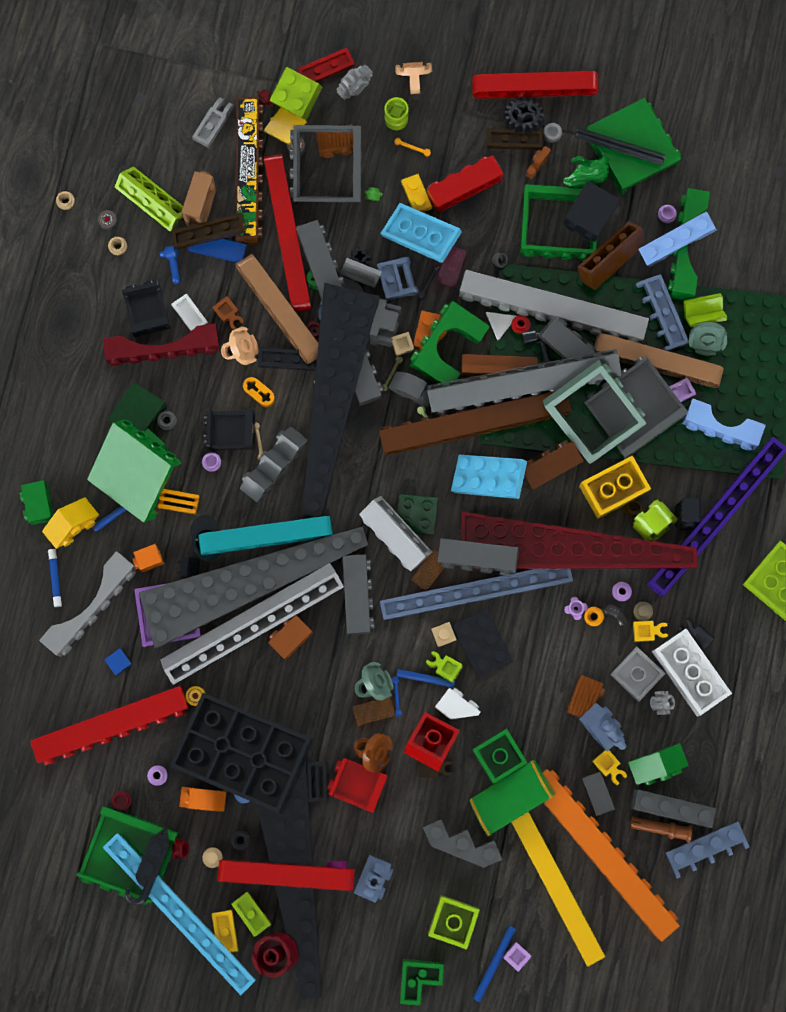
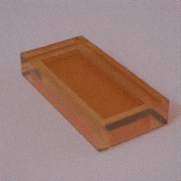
M435 549L411 579V581L425 591L430 588L444 569L442 564L438 563L439 552Z
M390 697L382 701L375 700L353 706L357 726L395 716Z

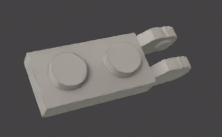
M218 98L194 133L193 140L209 148L228 119L227 117L232 112L233 104L228 103L223 112H220L219 110L224 103V99Z

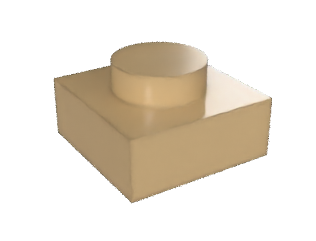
M409 332L391 337L396 357L414 351Z
M450 622L431 629L438 647L456 641Z

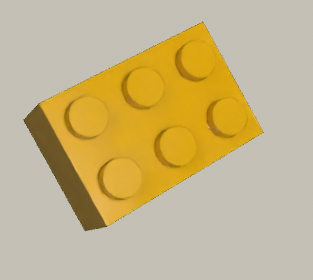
M633 455L582 481L579 485L597 519L636 500L651 490Z

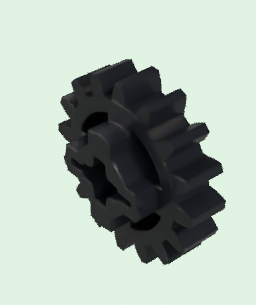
M517 98L516 103L511 101L510 106H506V111L504 112L505 124H509V129L515 128V133L519 130L522 131V134H525V131L531 134L532 129L538 131V127L542 126L544 121L543 107H539V102L534 104V99L527 101L524 98L523 101H520Z

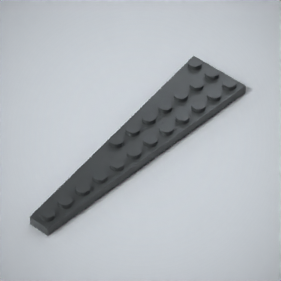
M363 526L139 592L154 648L161 647L196 628L231 613L293 581L301 579L329 563H334L343 558V556H348L368 546Z

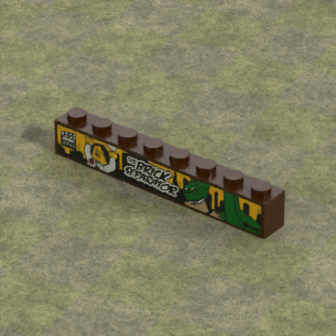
M237 97L235 214L242 213L244 215L246 233L235 235L236 242L243 244H259V238L263 237V229L259 227V220H263V210L260 209V203H263V191H260V185H263V174H260V167H263V156H260V150H263V139H260V133H263V121H260V115H264L263 104H260L259 97Z

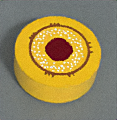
M198 686L189 688L186 692L187 702L192 706H197L202 693H205V691Z

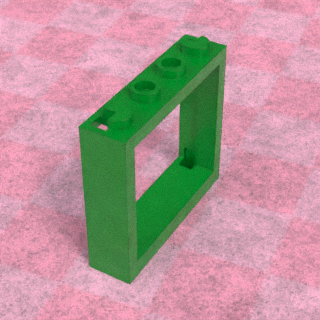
M525 184L520 243L521 255L525 257L543 256V258L547 259L561 257L564 260L580 258V260L585 261L596 251L597 240L596 242L589 241V249L527 245L529 199L575 202L583 188Z

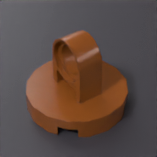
M377 733L370 739L361 738L354 743L356 755L363 759V766L366 770L379 773L386 767L390 760L387 757L388 751H392V740L389 736ZM366 746L365 750H359V748Z

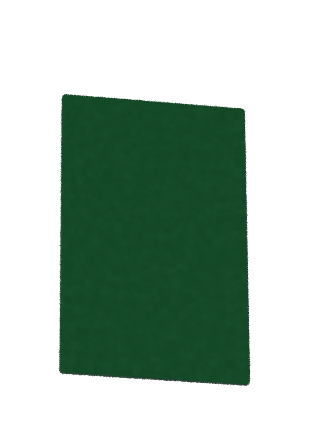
M507 264L504 268H499V279L649 318L644 340L641 344L662 350L668 346L664 335L657 337L656 333L662 331L657 318L650 320L649 316L655 313L650 301L643 303L642 299L648 296L644 286L639 288L636 286V283L645 279L610 276L594 290L583 284L579 272L514 264ZM664 282L665 285H666V288H668V283H669V282ZM696 286L694 298L719 293L723 296V311L727 315V320L717 322V324L724 327L727 332V345L723 351L721 349L712 356L697 354L695 349L690 347L689 343L669 351L724 368L718 388L690 382L696 395L682 402V405L687 410L692 399L711 405L712 414L716 421L727 427L739 426L747 418L766 425L759 446L755 450L748 451L742 449L739 444L725 443L722 441V438L717 436L709 437L698 429L697 431L686 428V425L682 424L683 417L632 454L636 463L739 475L772 437H775L785 446L786 296ZM671 298L689 340V334L693 327H690L684 317V300ZM495 306L494 313L513 316L519 315L516 311H503L500 310L499 307ZM526 316L530 321L528 331L535 330L540 332L550 322V320H537L535 316ZM521 321L517 323L520 327L524 326V323ZM511 325L499 340H497L492 330L490 355L537 357L538 364L544 361L541 347L536 346V343L524 346L522 334L515 333ZM574 330L582 336L581 341L585 344L589 343L594 347L597 335H593L587 330ZM548 346L551 360L554 359L556 361L563 359L551 347ZM620 362L621 371L625 368L629 370L633 367L632 365ZM659 373L668 386L683 380ZM605 379L598 386L586 383L568 396L571 413L565 416V418L591 451L610 437L584 402L587 401L586 397L594 391L598 393L603 389L601 386L607 382ZM546 390V391H541V392H542V394H544V393H549L550 391H549V390ZM530 394L523 395L524 398L531 397ZM511 397L504 399L505 402L513 401ZM492 401L485 402L487 406L494 405ZM554 419L480 436V443L483 445L541 452L549 449L553 452L557 450L555 446L565 440L568 443L571 442ZM617 446L599 457L601 459L618 461L625 460ZM785 454L765 478L781 479L783 477Z

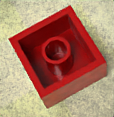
M425 712L407 742L404 753L439 772L460 730Z

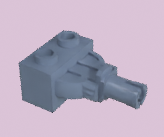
M369 855L354 894L375 903L377 899L381 900L386 888H383L385 879L389 881L393 873V869L390 868L391 863Z

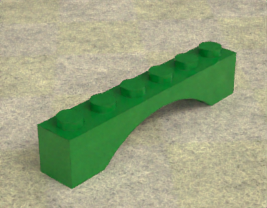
M688 188L686 194H682L680 206H683V209L679 212L677 221L680 223V226L707 211L710 192ZM688 245L673 252L672 255L675 257V263L672 262L670 273L673 274L672 280H669L667 290L670 291V297L673 299H693L696 293L698 277L689 261Z

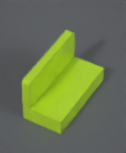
M721 293L684 300V317L690 327H695L703 322L716 323L727 320V315L723 311V296Z

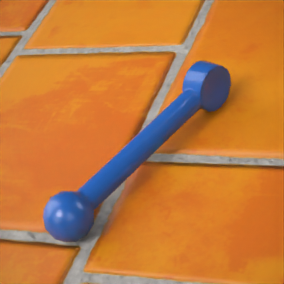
M394 676L392 678L396 705L394 715L401 717L402 712L399 706L398 694L399 678Z

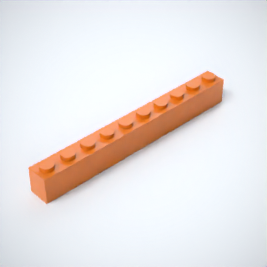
M545 769L543 773L556 792L552 798L543 802L655 937L661 942L679 927V924L676 922L678 920L677 916L671 910L667 911L663 907L665 902L658 894L655 896L650 891L652 887L644 878L641 880L636 875L638 870L634 865L625 862L623 852L618 847L614 848L610 844L612 839L605 831L603 833L599 831L597 821L592 816L588 818L584 813L585 807L579 801L575 802L572 799L571 795L573 793L566 785L561 786L558 782L559 776L553 770Z

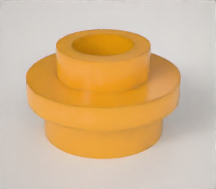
M590 607L586 610L584 619L588 625L598 626L603 622L604 614L600 608ZM593 613L598 615L596 620L591 619Z

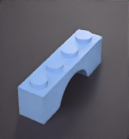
M705 212L639 248V251L646 265L651 267L666 259L678 249L717 231L709 214Z
M692 399L687 408L689 414L684 417L682 422L690 430L697 431L698 429L709 437L717 436L722 438V441L725 443L739 444L742 449L748 451L755 450L759 446L766 426L748 418L739 426H724L714 418L711 405L696 399Z

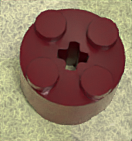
M272 933L260 939L252 953V962L255 969L261 975L268 976L269 978H276L285 974L299 960L297 945L287 933Z

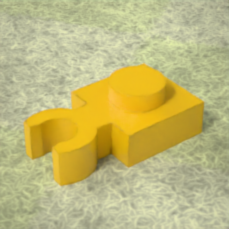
M653 621L633 622L634 642L654 641L655 635L660 638L667 637L668 634L660 632V628L666 627L667 623H660L654 626Z
M604 750L592 761L604 776L610 773L611 780L616 785L619 784L616 780L617 774H621L624 778L627 777L624 771L617 769V766L621 763L610 750Z

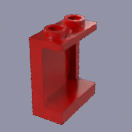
M343 758L342 761L338 760L334 770L338 772L335 780L331 779L327 790L330 791L329 795L373 813L388 775L380 772H370L363 765Z

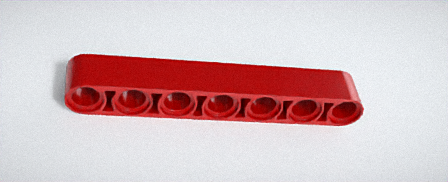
M595 71L478 74L472 77L473 97L480 99L595 95L599 92L598 73Z
M219 860L217 881L353 890L355 869Z

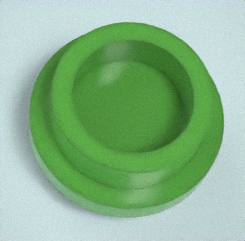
M369 187L368 190H364V194H366L365 199L380 201L383 193H380L378 188Z

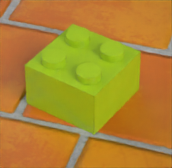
M286 67L270 101L307 120L323 87L319 83Z
M440 895L428 936L467 949L480 911L479 908Z

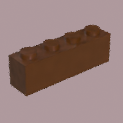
M630 221L622 226L577 267L581 282L596 290L636 254L639 248L646 244L643 228Z

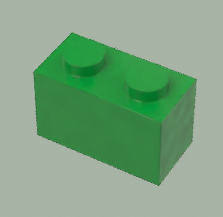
M42 480L21 485L22 491L19 494L21 502L25 504V510H23L25 521H28L31 525L49 522L54 512L48 484Z

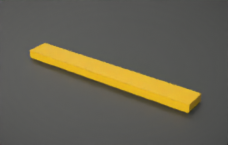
M529 812L525 813L511 823L586 965L590 966L603 959L605 955Z

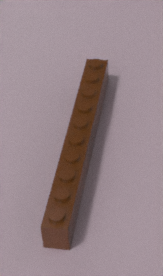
M554 392L531 395V397L526 398L523 396L509 402L503 400L491 406L484 404L476 406V409L469 411L465 408L451 415L449 413H442L433 419L431 417H424L420 419V422L412 423V421H407L397 427L393 425L385 426L382 428L383 430L379 431L384 456L554 419L543 404V400ZM567 397L556 405L564 416L571 413V406Z

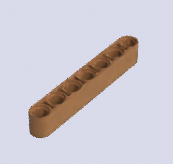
M250 254L237 262L235 265L241 276L293 347L299 350V355L304 362L309 365L315 361L318 354V342L254 255Z
M602 333L597 334L594 344L595 353L617 349L621 363L634 366L632 363L640 357L644 359L647 356L658 373L679 379L688 378L690 382L712 388L720 386L724 371L722 366Z

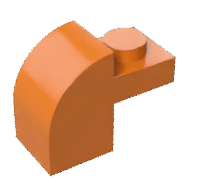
M182 787L179 807L224 812L226 791Z

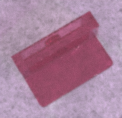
M452 247L442 263L438 282L456 287L467 251Z

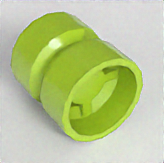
M398 97L388 100L384 108L385 124L392 130H401L408 123V104L405 100Z

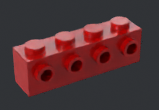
M493 155L490 157L486 156L472 166H465L456 174H449L441 182L436 181L430 184L429 188H427V196L438 214L503 180V172Z

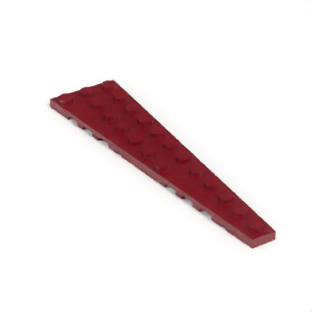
M462 512L461 541L518 547L517 569L697 568V548Z

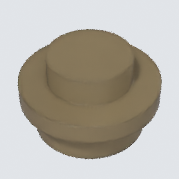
M639 602L635 605L633 613L636 619L647 621L653 615V608L647 602Z

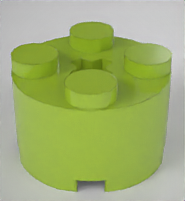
M658 499L649 506L650 509L646 513L642 511L634 518L633 528L645 541H656L670 529L668 525L671 522L675 524L678 520L663 502H659Z

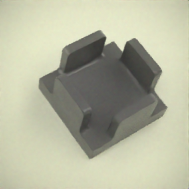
M379 298L370 331V345L377 346L380 344L392 347L393 339L391 337L396 336L397 320L398 316L401 315L400 306L388 304L387 300Z

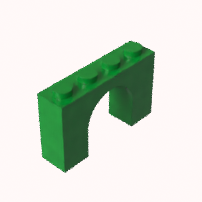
M454 301L443 305L439 311L441 316L438 320L435 319L430 326L431 332L422 338L420 342L421 348L419 351L416 350L410 358L412 362L409 366L435 384L457 380L461 374L439 357L437 352L439 336L445 331H454L472 343L477 344L482 340L490 327Z

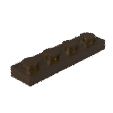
M238 213L171 230L173 247L179 250L246 233L244 215Z

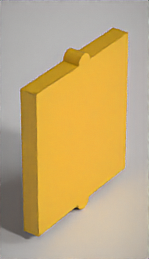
M280 107L274 117L270 118L271 121L265 127L264 132L291 145L293 141H290V130H293V125H305L307 121Z

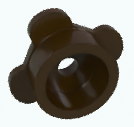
M637 500L629 502L622 509L623 513L627 514L631 521H635L634 518L642 511L646 512L645 508Z

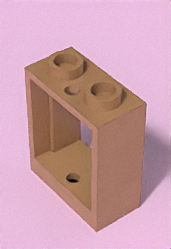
M194 172L181 212L186 226L206 222L217 191L213 176L208 172Z

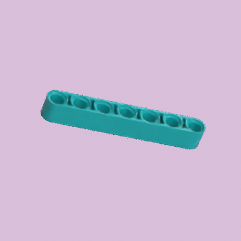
M330 516L207 532L199 534L198 537L201 555L322 539L332 536L333 533Z

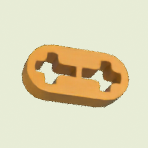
M249 377L244 381L243 388L245 393L263 407H271L274 404L275 397L273 392L258 379ZM255 383V387L258 391L256 392L253 389L248 390V384ZM262 393L265 396L269 394L270 401L262 402L263 398L260 394Z

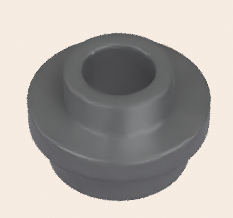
M170 411L160 413L157 418L158 425L164 430L172 429L177 422L176 416ZM170 418V423L165 424L164 420Z

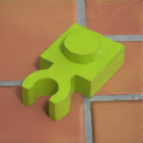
M432 651L431 654L436 658V661L430 662L427 660L426 664L431 668L437 667L436 674L453 683L463 665L447 655L442 660L437 652Z

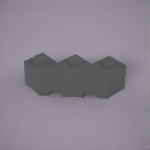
M292 427L279 432L276 436L277 442L275 446L268 452L264 451L259 457L260 463L257 468L251 473L248 471L242 478L243 483L240 489L257 503L270 492L271 486L284 475L289 468V464L293 459H297L308 442V439Z
M441 819L423 826L431 847L483 868L502 860L494 840L475 847L467 829L449 837Z

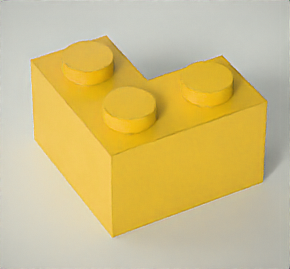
M84 497L58 509L42 532L56 549L61 546L67 547L74 541L73 537L80 533L82 529L88 530L95 525V520L99 514Z

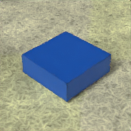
M121 648L105 659V662L116 676L132 665Z

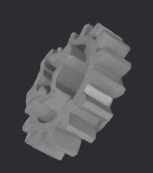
M366 65L359 66L358 69L352 68L341 79L337 93L344 100L346 98L349 99L351 96L359 95L368 86L373 72Z

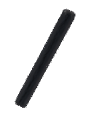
M578 128L575 134L576 139L658 165H662L665 159L664 154L582 128Z

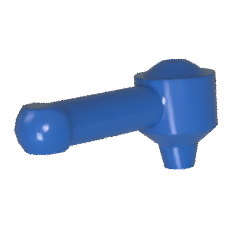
M171 245L166 246L164 251L160 252V256L170 261L172 282L178 284L181 282L177 265L179 250Z

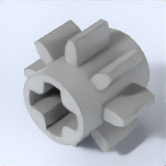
M668 691L655 692V696L651 697L650 705L653 711H657V715L670 714V710L674 709L675 700L672 695H668Z

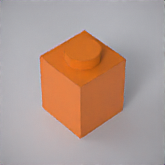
M156 544L133 552L135 558L132 560L135 568L140 569L143 573L164 565L163 558Z

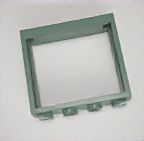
M600 360L593 363L543 400L546 410L569 439L574 442L576 448L589 464L647 424L644 419L646 414L641 407H635L633 404L635 402L634 398L629 392L625 394L621 389L624 387L618 378L614 379L610 374L613 372L606 363L602 364ZM601 373L635 417V420L591 451L556 405Z

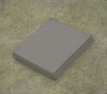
M636 646L610 676L640 702L666 673Z

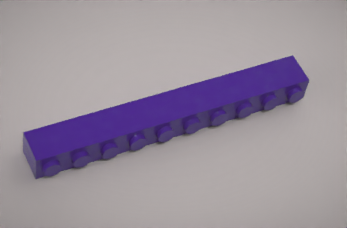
M775 437L769 439L680 545L697 548L698 557L786 453V446ZM687 568L658 569L646 585L662 597Z

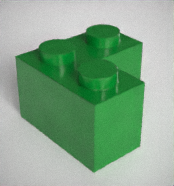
M680 743L628 762L636 785L645 783V786L656 783L657 778H660L661 781L672 778V776L682 773V768L689 766Z
M403 959L400 1004L421 1005L422 984L442 986L443 962Z

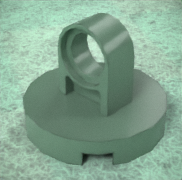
M717 322L697 324L690 331L689 345L695 349L697 354L704 356L715 355L717 351L725 349L727 345V332Z
M371 662L364 666L362 669V679L355 684L357 696H373L380 701L392 696L390 693L393 690L392 679L387 670L382 671L379 667L381 664ZM363 684L367 689V692L365 694L362 692L361 689Z

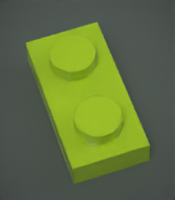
M246 892L232 903V906L254 937L271 925L249 892Z

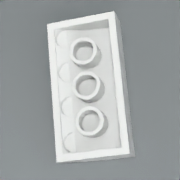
M684 629L652 651L696 716H701L732 694L687 629Z

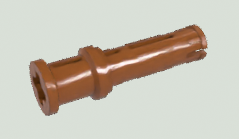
M632 816L630 829L667 835L669 839L686 840L687 843L691 841L692 825H678L673 821L667 824Z

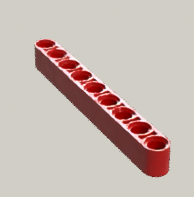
M282 154L264 157L291 306L295 312L311 310Z

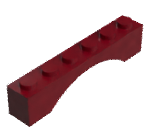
M216 323L196 326L183 338L164 345L150 346L138 344L123 336L103 338L105 360L111 366H121L122 363L126 362L138 364L142 360L153 362L165 357L176 359L180 355L192 357L196 356L197 353L203 352L205 354H214L220 350Z

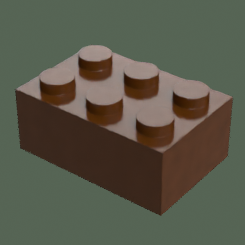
M565 440L555 446L557 450L551 452L549 449L538 455L540 459L535 462L533 458L527 461L524 480L530 490L584 462L573 441L568 443Z

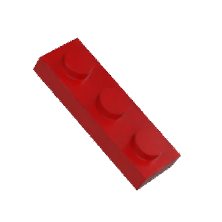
M345 48L297 69V72L315 82H319L352 68L355 64L348 48Z

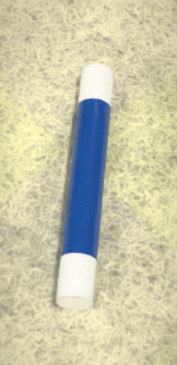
M50 549L48 554L54 607H61L56 549Z

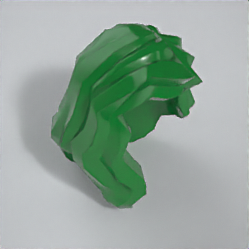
M582 156L572 158V163L580 165L577 166L569 177L564 178V185L572 188H583L587 181L596 186L601 185L606 181L609 174L608 164L610 159L606 156L598 160H587Z

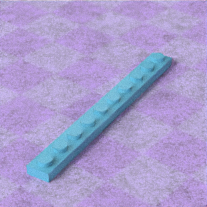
M117 833L103 848L143 890L144 887L136 880V872L142 857ZM158 875L149 898L232 987L242 995L256 979Z

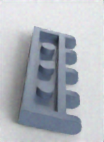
M661 274L636 283L637 288L644 286L648 295L642 299L643 303L650 301L655 312L649 316L650 320L657 318L662 331L656 333L657 337L665 336L668 346L664 347L663 350L671 351L687 345L689 340Z
M736 821L692 840L690 843H685L665 852L676 879L680 878L679 869L690 865L694 872L697 870L695 862L708 857L709 862L713 864L715 860L712 855L726 850L727 854L731 856L733 852L730 847L742 843L743 847L747 849L749 844L739 822Z

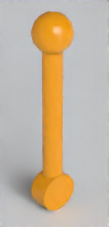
M400 138L394 140L396 145H403L421 152L425 157L430 156L431 151L429 149L423 150L401 141Z

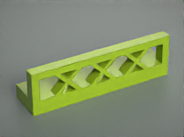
M134 166L119 174L115 188L168 231L175 230L178 220L183 218L181 213L183 206Z

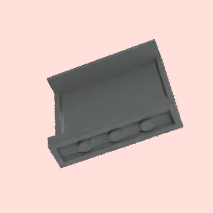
M647 356L644 359L640 357L632 363L633 367L629 370L623 369L621 371L622 376H618V379L624 386L621 389L625 394L627 392L631 394L635 400L633 404L636 408L641 407L646 414L644 419L647 423L616 445L625 459L689 414ZM608 382L601 386L603 389L598 393L594 391L586 397L587 401L584 403L609 437H611L635 420V417Z

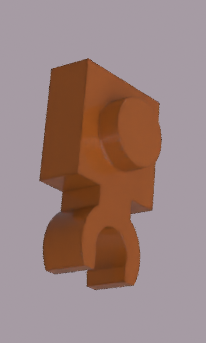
M545 146L542 151L538 150L533 157L534 162L526 171V176L531 180L550 157L551 150Z
M225 297L212 307L224 324L230 321L232 330L236 329L234 323L237 321L244 325L243 319L240 316H236L239 310L228 297Z

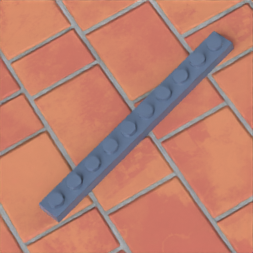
M533 569L513 573L511 576L504 575L381 600L380 605L383 620H389L573 582L571 569Z

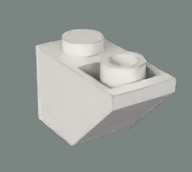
M449 688L435 706L438 711L450 720L473 717L480 714L479 706L472 700L467 702L463 699L464 694L456 688L453 690Z

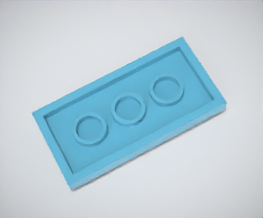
M399 203L383 228L381 235L443 263L462 231L458 227Z
M459 455L451 491L459 494L519 499L527 461L513 458Z

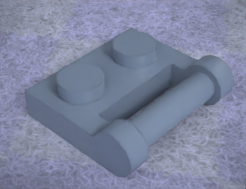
M409 257L377 264L378 270L381 271L380 280L387 301L419 293L418 288L414 284ZM399 266L403 268L408 288H402L397 269Z

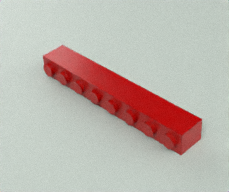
M178 686L33 739L30 742L37 763H44V766L55 763V758L62 756L65 759L74 756V751L81 749L84 752L93 749V745L100 742V745L112 742L111 738L119 736V738L126 737L134 729L142 731L149 728L148 724L156 722L158 725L168 721L167 717L173 715L175 718L183 716L190 707L183 687Z

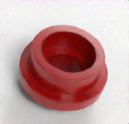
M523 315L514 317L511 323L512 330L517 334L528 331L530 328L529 319ZM521 321L524 323V326L520 327L517 323Z

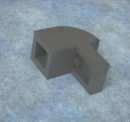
M396 371L388 387L400 397L412 399L425 408H428L430 404L427 383L414 375Z

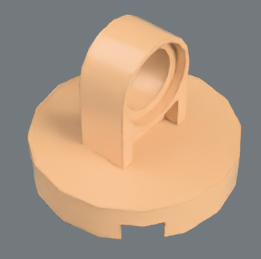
M423 62L403 63L402 68H400V65H396L395 71L397 75L409 76L410 94H420L419 75L431 73L432 64L427 63V66H423Z
M239 327L232 330L229 342L223 344L221 348V354L225 359H236L243 365L251 364L257 360L255 355L259 353L258 344L254 335H249L247 328ZM229 346L233 354L232 356L228 354Z

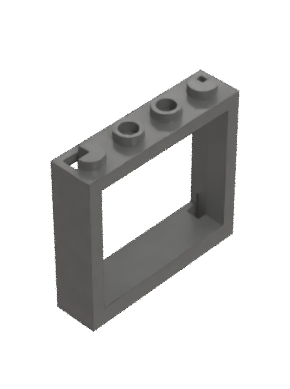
M293 125V130H290V141H293V149H290V160H293V168H290V179H293V187H290V198H293L294 202L361 203V126ZM300 132L353 133V197L300 196Z

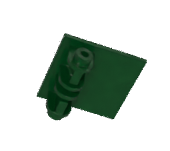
M399 494L398 515L414 533L434 535L438 498Z

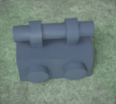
M597 703L594 704L579 720L595 741L606 751L614 745L621 750L625 749L626 743L623 738L624 734L620 730L622 727L615 718H611L613 714L606 706L602 708Z

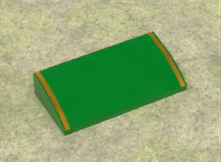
M534 759L469 799V802L488 837L552 798L556 792Z

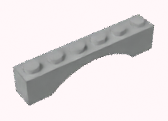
M116 551L104 565L102 583L92 603L72 620L52 625L39 641L56 656H65L71 650V644L75 640L78 641L85 632L83 630L97 620L98 617L96 615L110 605L111 602L109 600L122 591V585L135 576V566Z

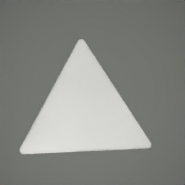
M486 312L497 340H499L516 316Z

